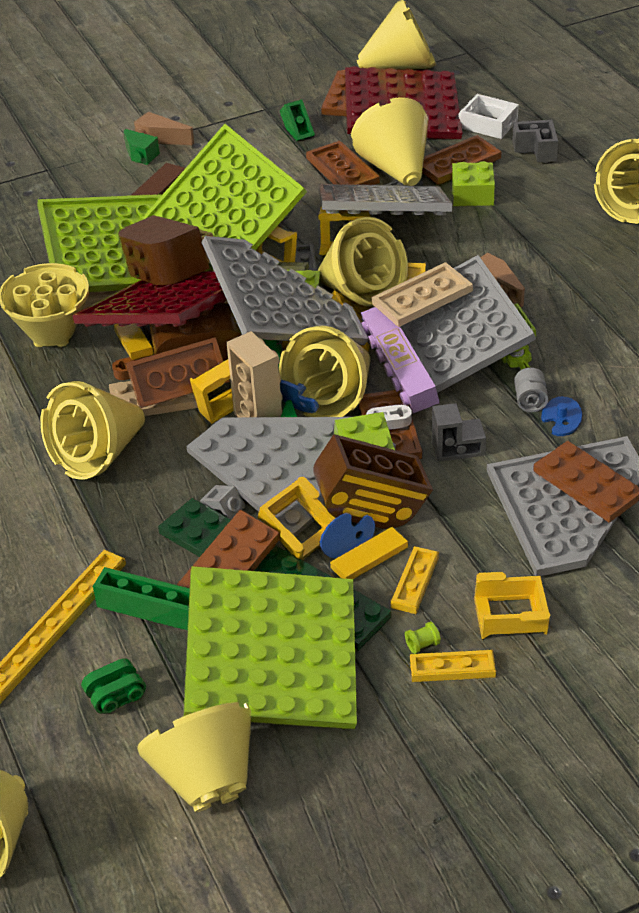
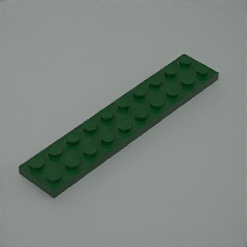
M191 498L158 526L159 534L200 557L231 519ZM277 545L272 548L254 570L257 572L331 577ZM353 589L355 649L359 651L391 619V610Z

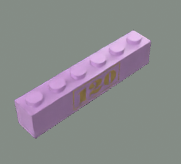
M376 307L361 312L363 319L361 325L366 335H369L370 346L372 349H377L375 352L379 362L385 363L383 366L387 376L393 377L391 380L395 390L401 391L400 397L403 404L409 405L413 413L438 404L439 398L436 386L401 327L395 325Z

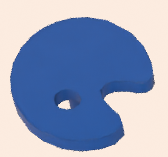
M281 380L280 392L283 397L282 401L286 403L287 400H291L293 407L303 412L315 413L318 410L319 404L316 400L302 396L306 390L303 384L295 385Z
M556 397L551 399L543 408L541 420L542 422H556L552 428L554 436H567L574 433L580 426L582 410L579 404L572 398Z
M344 513L327 525L321 535L320 548L322 552L328 557L336 559L372 538L375 531L373 518L365 515L353 526L351 524V514ZM362 531L361 536L356 538V533Z

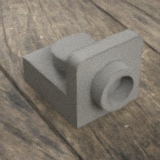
M215 485L200 500L202 504L211 509L221 510L223 515L231 520L239 510L245 507V503L235 486Z

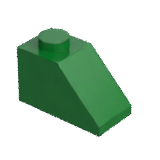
M302 99L287 103L281 108L280 114L285 128L296 141L315 136Z
M128 129L124 130L125 145L131 161L148 165L160 154L158 137Z

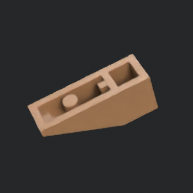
M147 112L134 122L136 132L158 137L159 144H194L193 127L151 112Z
M490 253L480 257L513 304L518 303L520 307L524 306L525 288L506 262Z

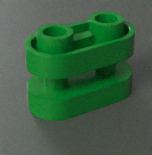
M123 658L86 675L81 682V687L86 696L91 698V704L96 712L105 714L111 713L130 702L139 700L146 690V683L137 674V670L129 659Z

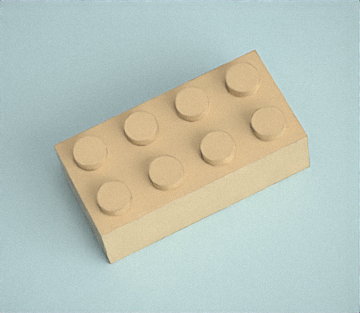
M252 331L228 341L227 351L234 415L237 418L281 417V401L283 397L280 392L281 377L278 369V364L280 363L278 354L266 346L263 339L258 338Z

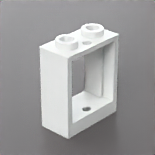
M477 94L459 113L462 129L502 139L513 127V122L518 121L519 104Z

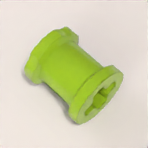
M431 621L426 623L423 628L405 632L407 646L413 654L419 653L420 649L431 644L434 646L440 644L439 631Z

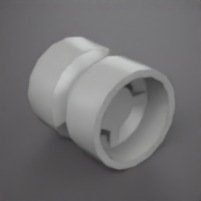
M525 368L519 371L514 380L519 408L526 412L542 410L548 403L543 372L536 368Z

